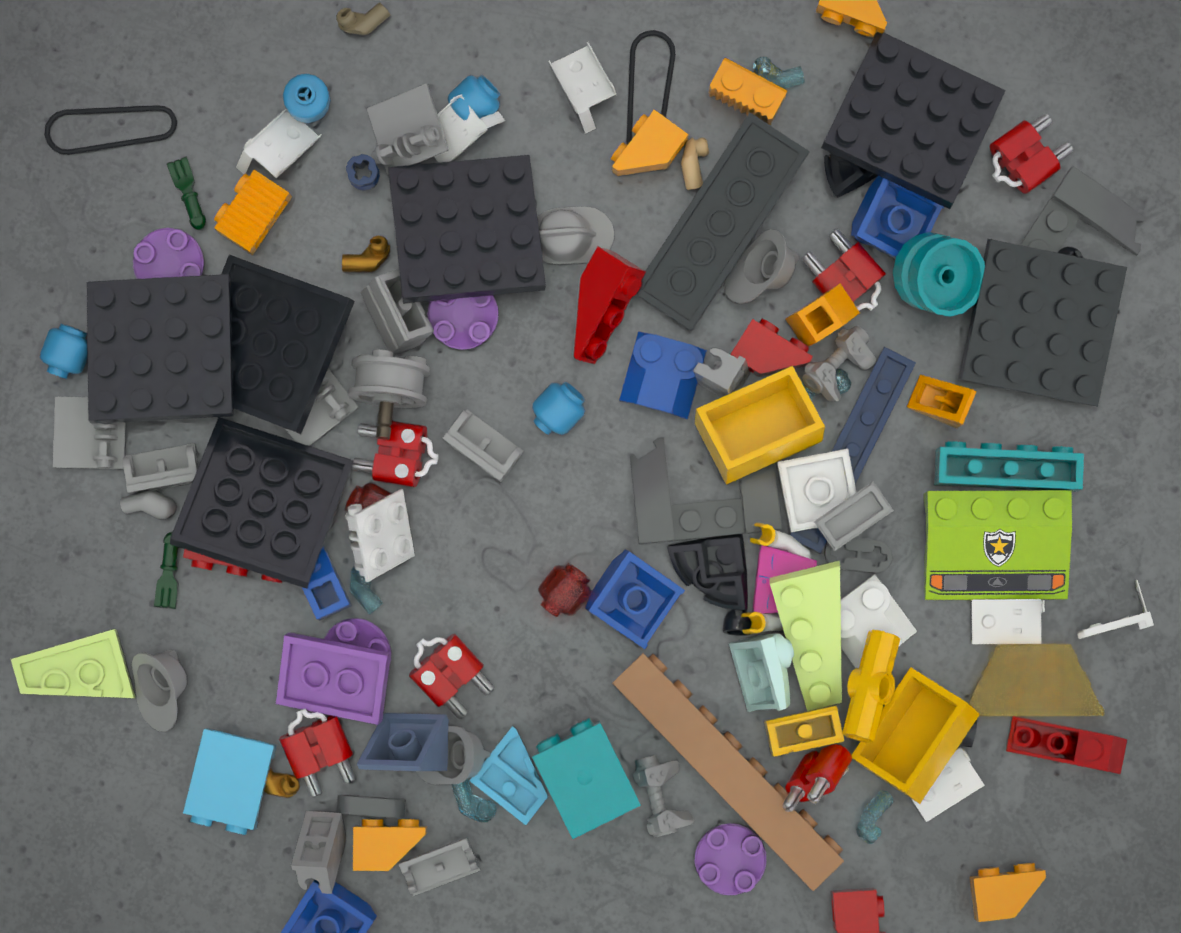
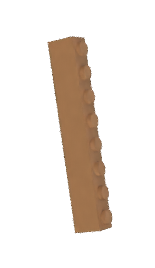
M642 653L612 684L799 878L814 891L844 862L839 856L843 849L829 835L824 839L820 837L813 829L818 823L804 809L799 813L795 810L792 812L785 811L782 804L788 796L786 790L779 783L772 787L763 778L768 773L754 757L747 761L738 752L743 747L729 731L722 735L713 726L718 720L704 705L697 709L688 700L693 694L678 679L672 683L663 674L668 668L654 654L647 658Z

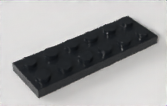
M749 113L646 269V273L641 280V287L636 295L692 331L810 151L752 113Z

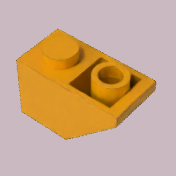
M820 0L816 12L822 14L821 18L826 22L835 25H841L842 22L855 26V32L866 37L873 38L877 32L883 34L887 25L877 0Z
M653 110L649 117L643 114L632 129L635 136L630 143L626 145L622 142L612 155L611 160L615 162L612 166V172L617 176L667 169L688 141L689 134L656 110Z
M840 283L788 316L785 320L799 341L809 347L844 326L860 312Z
M362 819V826L353 827V871H389L427 834V826H419V819H398V826H383V819Z
M1035 863L1013 865V872L1000 873L999 867L978 869V876L969 877L974 919L978 922L1015 918L1045 880V870L1041 868L1035 869Z

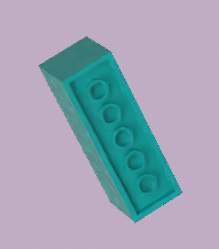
M591 718L570 728L572 734L563 739H560L557 733L539 742L536 745L538 751L532 756L572 839L641 806L600 720L593 723Z

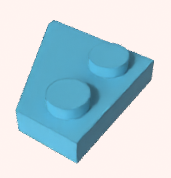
M512 726L492 751L490 757L485 760L478 774L470 779V782L523 824L527 825L548 798V795L517 729Z

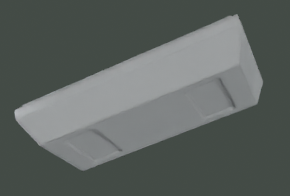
M873 481L821 516L814 523L832 549L836 551L894 510Z

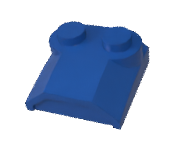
M878 176L869 186L854 217L851 236L855 237L858 242L870 245L896 259L902 246L915 235L931 232L941 209H944V207Z
M638 331L619 401L645 406L688 420L698 384L693 371L698 363L703 364L707 350L670 338Z
M625 549L610 563L589 595L585 609L643 649H646L648 641L678 597L685 590Z
M314 880L281 933H367L377 915L367 902L337 882L334 884L332 894H325L318 887L319 882Z

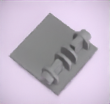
M427 83L367 108L378 143L376 150L372 151V158L376 164L382 163L385 166L387 175H389L388 167L415 165L449 151Z
M328 368L302 434L286 430L295 442L310 446L359 407L348 396L347 391Z
M55 397L53 468L124 469L126 422L91 424L88 421V397Z

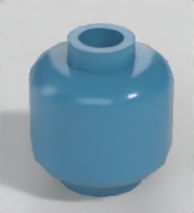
M307 73L297 75L290 79L284 88V105L289 114L297 121L304 123L316 122L323 118L329 110L331 100L328 88L323 80L316 75Z
M472 75L467 76L448 95V102L450 103V100L462 94L464 99L458 98L451 104V107L463 120H467L469 117V106L479 119L494 114L500 107L498 101L499 91L483 75L479 78Z
M60 324L59 328L50 329L40 353L42 362L49 365L47 372L67 379L69 373H81L88 359L87 333L65 324Z
M567 382L563 384L551 383L533 402L532 409L537 416L533 421L540 430L548 435L552 431L559 435H565L584 416L585 408L583 403L585 399L575 387Z

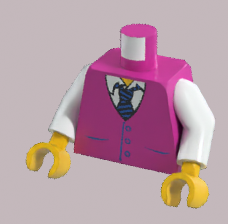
M755 523L754 526L761 528L762 535L759 539L750 538V542L761 546L759 547L752 612L742 613L741 617H749L752 625L750 629L742 630L743 634L782 631L783 627L771 590L770 578L817 566V561L811 559L810 550L791 535L774 530L771 525Z

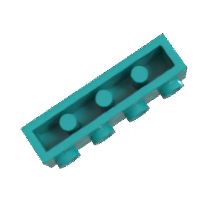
M947 441L945 442V447L936 449L934 485L1023 490H1072V492H1078L1083 490L1084 454L1073 453V447L1063 446L1052 447V452L1038 451V446L1016 445V450H1002V444L981 443L980 449L966 448V442Z

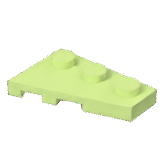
M116 629L11 659L20 694L136 698Z

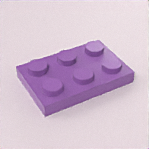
M288 632L284 635L276 704L379 725L383 719L391 653Z

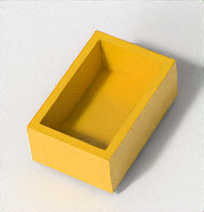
M793 366L696 408L695 426L726 485L822 442L825 429L824 423Z
M910 667L895 689L892 700L882 709L874 742H860L852 753L851 758L920 804L980 714L967 702Z

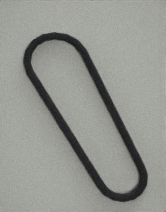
M645 31L639 34L632 42L629 64L627 145L632 140L635 50L641 39L647 36L655 35L661 37L670 47V60L661 115L666 118L676 54L671 38L660 31Z
M160 105L65 109L56 112L49 118L45 125L44 135L47 144L52 150L60 154L70 155L163 140L174 133L177 120L171 109ZM164 111L170 116L172 121L169 131L165 134L75 149H61L52 142L50 137V127L53 121L60 116L70 114Z

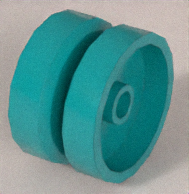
M926 232L915 235L902 246L896 256L893 268L894 285L901 299L910 306L938 315L955 316L966 312L977 302L984 275L985 262L978 249L968 241Z

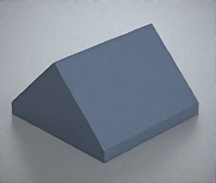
M384 713L382 722L377 725L357 763L358 768L364 770L447 771L449 722L447 715Z

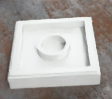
M848 449L777 462L790 533L818 528L814 521L856 493Z

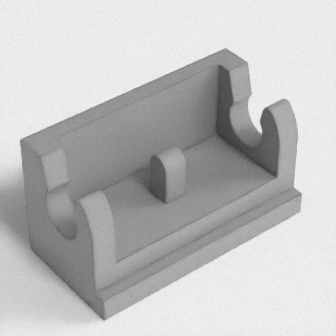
M717 348L710 349V353L714 357L722 360L715 362L714 369H711L708 365L698 363L693 371L700 386L720 397L741 389L750 375L745 358L739 356L737 359Z
M468 409L460 414L443 437L447 444L500 483L524 453L521 448L513 444Z
M191 443L124 456L123 468L127 493L133 495L148 490L156 491L192 484L199 467L196 444Z
M306 811L291 864L292 870H296L298 884L304 890L307 889L308 879L312 878L319 882L318 887L322 893L332 894L346 843L341 813Z
M468 837L405 860L399 864L401 872L406 878L408 890L413 896L480 871Z

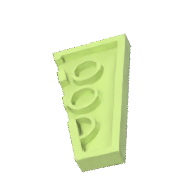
M840 561L771 577V590L785 637L793 646L794 657L792 661L807 711L842 703Z

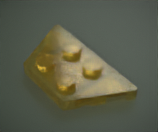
M997 644L968 703L980 714L979 716H1104V709L1098 702L1090 686L1091 683L1086 673L1082 670L1071 644Z

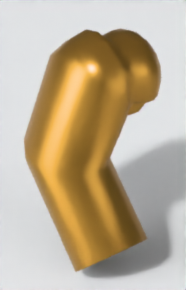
M374 236L370 239L369 246L362 254H343L342 271H376L389 256L390 245L388 240L383 236Z
M270 767L264 792L279 797L294 796L300 788L299 780L293 775L273 772Z

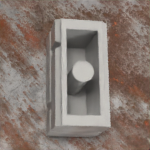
M399 269L375 277L360 292L388 351L393 352L394 355L419 346L434 332L429 319L424 315L425 311L420 302L403 304Z

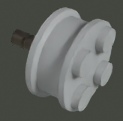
M375 349L372 350V355L361 354L352 359V367L356 369L355 386L349 388L348 396L359 402L379 406L376 438L390 439V426L392 425L394 407L418 408L427 404V397L422 395L424 377L430 375V367L426 365L425 358L417 356H406L405 359L393 357L394 353L391 351Z

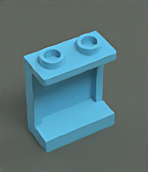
M209 728L204 729L183 814L192 815L190 822L200 825L212 826L213 821L227 824L225 830L233 833L246 835L248 829L255 830L258 824L257 818L271 760L274 759L277 745Z

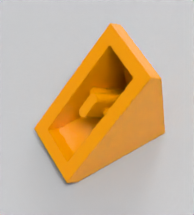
M920 374L907 407L957 429L963 425L976 391Z

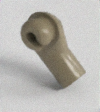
M379 2L366 14L352 12L350 8H343L337 13L336 20L339 28L346 33L368 35L391 15Z

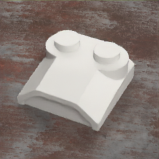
M875 574L841 599V650L855 668L860 666L868 631L880 630L894 634L900 638L899 646L917 632L892 598L886 586L880 582Z

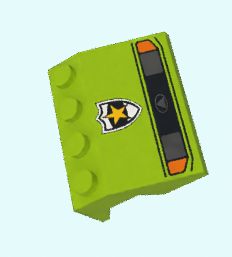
M1072 490L927 491L923 493L926 513V546L924 554L925 600L1068 599L1072 537Z

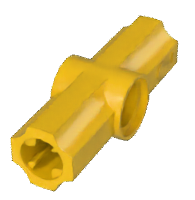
M880 630L868 631L860 666L851 672L847 684L851 701L842 735L847 738L866 743L874 742L883 705L888 704L892 700L895 691V680L892 670L900 638L894 634Z

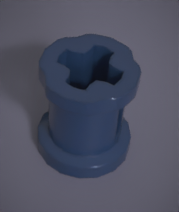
M361 154L352 157L348 161L346 171L353 187L361 191H368L378 184L380 171L372 157ZM367 165L371 176H363L358 180L355 170L357 168L364 169Z

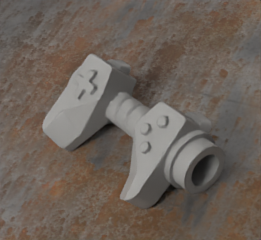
M854 326L849 330L842 329L835 340L838 348L824 362H810L805 366V374L802 379L807 388L814 393H822L828 401H839L841 395L837 388L836 369L844 360L849 359L863 370H868L876 363L875 356L866 345L870 340L866 331L859 326Z
M656 755L635 760L637 767L633 774L634 780L638 783L639 787L647 789L653 810V815L647 819L648 833L653 835V837H659L677 832V828L691 825L694 819L690 812L666 809L660 787L679 772V762L669 761L660 764L657 761Z

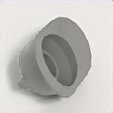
M554 208L544 211L537 217L542 258L547 263H588L597 246L610 250L613 245L614 229L612 222L603 212L596 208Z
M770 229L759 235L744 251L725 280L724 288L727 297L732 302L738 304L748 303L758 297L765 289L775 290L784 287L790 281L795 264L799 260V255L786 245L784 236L779 231Z
M167 650L155 655L140 652L132 660L138 707L144 720L157 731L166 732L173 728L177 721V699L186 688L187 675L179 663L175 650Z
M448 726L447 771L416 772L426 783L435 785L459 784L478 774L484 759L490 757V752L484 750L481 740L474 733L468 732L462 727Z

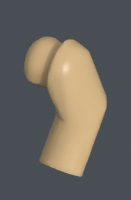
M703 137L696 140L691 138L685 144L681 166L687 190L700 188L703 184L698 157H704L709 154L707 140Z

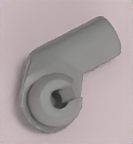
M154 490L125 496L120 500L121 509L125 514L143 511L157 519H167L176 510V504L172 498L166 497Z

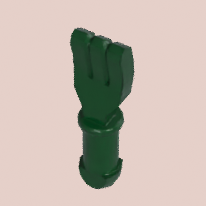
M187 156L167 163L176 189L183 193L181 201L185 204L191 226L196 230L203 229L206 225V217L202 213L197 198L198 193L193 192L195 180Z
M169 532L163 539L162 565H160L163 573L157 580L154 607L162 606V608L176 609L178 581L174 577V570H178L176 566L178 547L170 545L172 532Z

